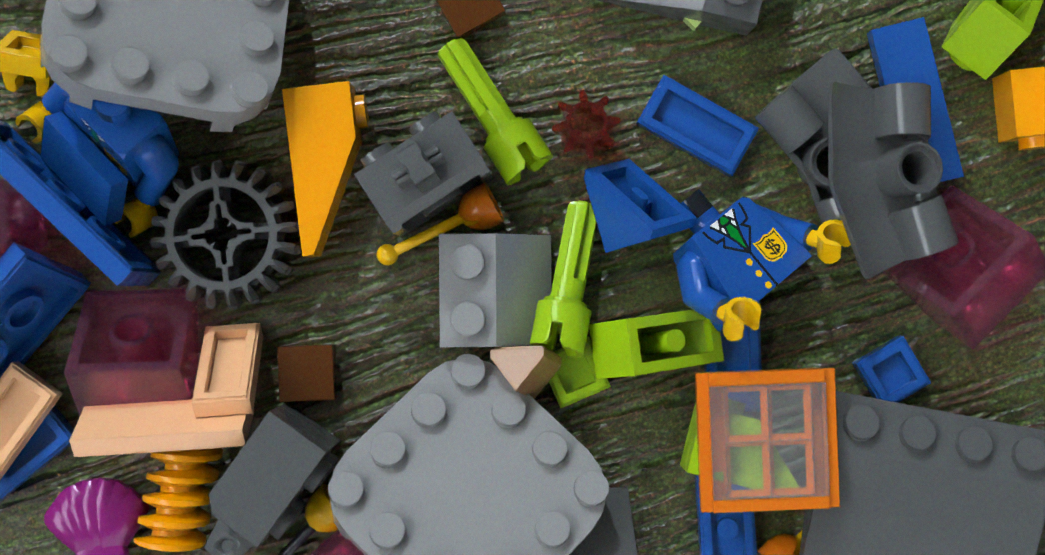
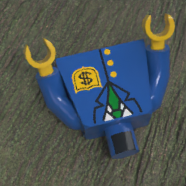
M54 83L43 95L42 101L37 102L16 117L15 123L17 127H20L27 121H30L35 126L38 135L32 142L37 144L42 141L44 117L62 111L136 188L134 193L137 198L124 204L122 220L115 223L118 224L128 218L132 225V230L129 233L130 238L154 226L151 223V219L153 216H158L155 206L160 204L159 198L165 195L179 167L177 158L179 151L166 121L157 111L94 99L91 110L69 102L70 95Z
M698 189L680 203L697 219L695 226L689 228L694 235L673 253V258L677 265V274L684 304L709 319L718 332L723 329L726 339L738 341L743 338L744 324L752 330L756 331L759 329L761 307L757 302L812 256L808 251L814 247L817 248L819 259L826 264H833L841 258V246L849 247L851 244L841 220L825 221L818 228L815 224L790 218L755 204L747 197H741L720 214L700 189Z

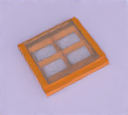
M835 368L695 373L701 513L840 507Z

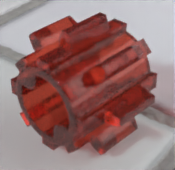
M580 90L578 104L575 106L559 102L557 108L566 121L552 126L551 131L552 134L566 136L568 142L565 144L563 151L565 155L571 153L577 147L584 149L587 161H591L594 155V147L597 144L601 147L612 149L615 143L606 131L618 126L621 118L612 117V115L607 116L604 111L609 100L607 96L601 98L596 104L589 102L585 91ZM588 113L591 122L600 123L601 132L592 139H583L581 130H572L570 125L571 119L577 114Z

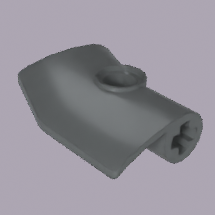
M837 48L825 54L754 117L797 166L801 180L809 186L821 224L828 220L837 219L842 221L830 189L829 178L824 177L816 165L819 152L822 149L828 150L829 84L835 81L873 89ZM902 163V172L908 181V169L905 163Z
M835 81L829 84V185L864 279H870L903 261L926 257L959 243L942 194H938L935 188L942 179L943 165L937 150L928 144V139L931 138V85L907 82L888 84L871 89ZM902 163H905L908 169V181L903 175Z

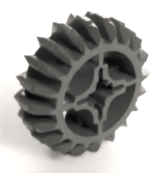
M220 160L213 161L211 179L202 167L195 166L191 168V176L195 185L191 186L185 180L176 178L172 184L174 189L180 194V197L177 200L166 195L159 198V203L163 207L170 209L168 218L153 216L151 219L152 225L165 228V237H155L150 241L151 247L167 248L168 250L167 255L160 257L156 261L158 269L177 268L168 280V284L172 288H178L190 281L185 293V298L189 301H197L206 290L205 303L207 308H218L222 302L223 295H225L226 304L229 309H240L242 291L251 304L262 302V293L258 284L261 283L271 292H277L281 286L271 273L277 270L282 274L291 275L294 271V267L291 264L281 260L283 253H301L300 245L286 242V234L299 233L298 222L284 223L283 217L297 209L295 202L284 201L276 204L275 202L283 195L285 187L281 183L276 182L263 190L267 182L268 173L260 168L253 172L247 181V164L240 161L235 162L230 176L224 162ZM231 190L242 191L251 196L263 210L267 222H244L239 216L237 204L232 203ZM213 195L214 201L209 202L210 211L207 221L202 226L188 229L187 231L188 223L194 210L206 198ZM229 219L228 227L251 233L238 235L237 238L230 239L226 251L224 250L225 243L203 239L207 236H216L218 232L225 231V222ZM268 239L267 249L259 264L251 272L240 278L239 268L244 267L243 258L246 249L253 243ZM199 247L209 249L214 255L216 267L222 268L223 281L214 279L200 270L193 261L188 248Z

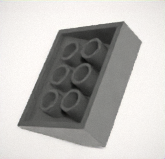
M836 391L840 507L805 509L799 555H1036L1045 523V430Z

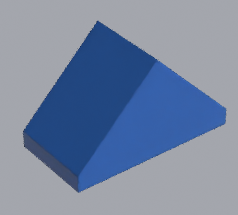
M630 159L585 170L584 181L605 253L654 240L695 226L697 218Z

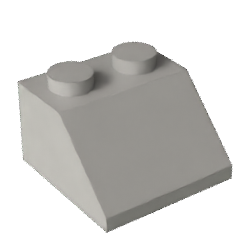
M499 233L439 234L440 347L529 345L537 303L539 300H543L545 296H550L551 235Z

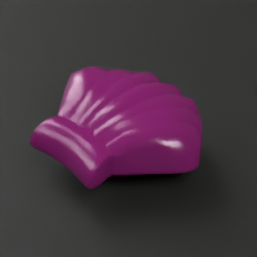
M103 477L86 479L66 487L56 497L44 515V523L57 539L70 548L75 555H131L128 545L141 524L137 523L138 516L147 515L149 504L142 501V496L136 490L119 479Z

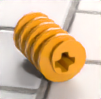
M223 448L151 452L150 457L164 463L165 466L164 470L147 472L146 479L159 485L160 492L142 495V501L155 507L156 512L155 514L138 516L137 523L151 529L152 533L150 536L134 538V543L150 550L162 552H184L202 548L206 544V535L196 528L204 527L210 523V513L200 506L210 504L209 493L212 491L203 484L215 482L219 478V470L206 462L221 459L223 457Z

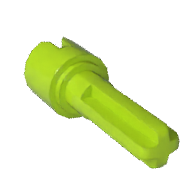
M453 39L446 43L438 51V58L488 134L483 148L507 186L516 184L521 180L520 172L525 169V165L528 170L534 172L545 166L553 158V154L531 120L514 116L465 39Z
M579 200L568 204L550 296H545L543 300H539L537 303L529 346H544L553 351L555 350L557 336L561 334L560 342L562 347L565 348L568 357H583L592 313L583 302L597 222L592 205L587 201Z

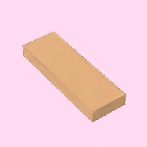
M192 399L84 406L69 441L74 457L243 447L247 442L254 409L253 414L195 418L191 404Z

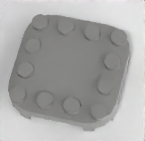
M46 0L41 26V67H45L51 79L70 95L69 102L92 110L94 99L211 121L210 132H232L235 125L254 119L263 109L266 110L281 72L289 0Z
M463 354L455 360L446 361L427 373L345 452L333 470L328 492L334 524L344 539H349L364 555H570L587 538L604 512L605 499L609 493V483L603 475L602 468L589 450L531 395H524L515 391L498 367L492 363L483 361L473 354Z

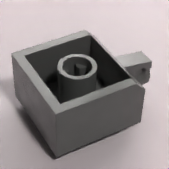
M438 111L428 114L409 128L412 134L411 138L395 148L387 142L375 148L360 160L365 168L355 173L354 176L394 235L401 238L461 200L462 196L470 189L492 180L490 169L452 111L443 117L440 116Z
M290 403L270 410L209 493L212 515L218 521L204 548L212 555H244L253 545L258 547L270 535L279 540L285 531L290 529L307 505L300 498L305 489L313 493L325 481L340 460L332 452L341 440Z

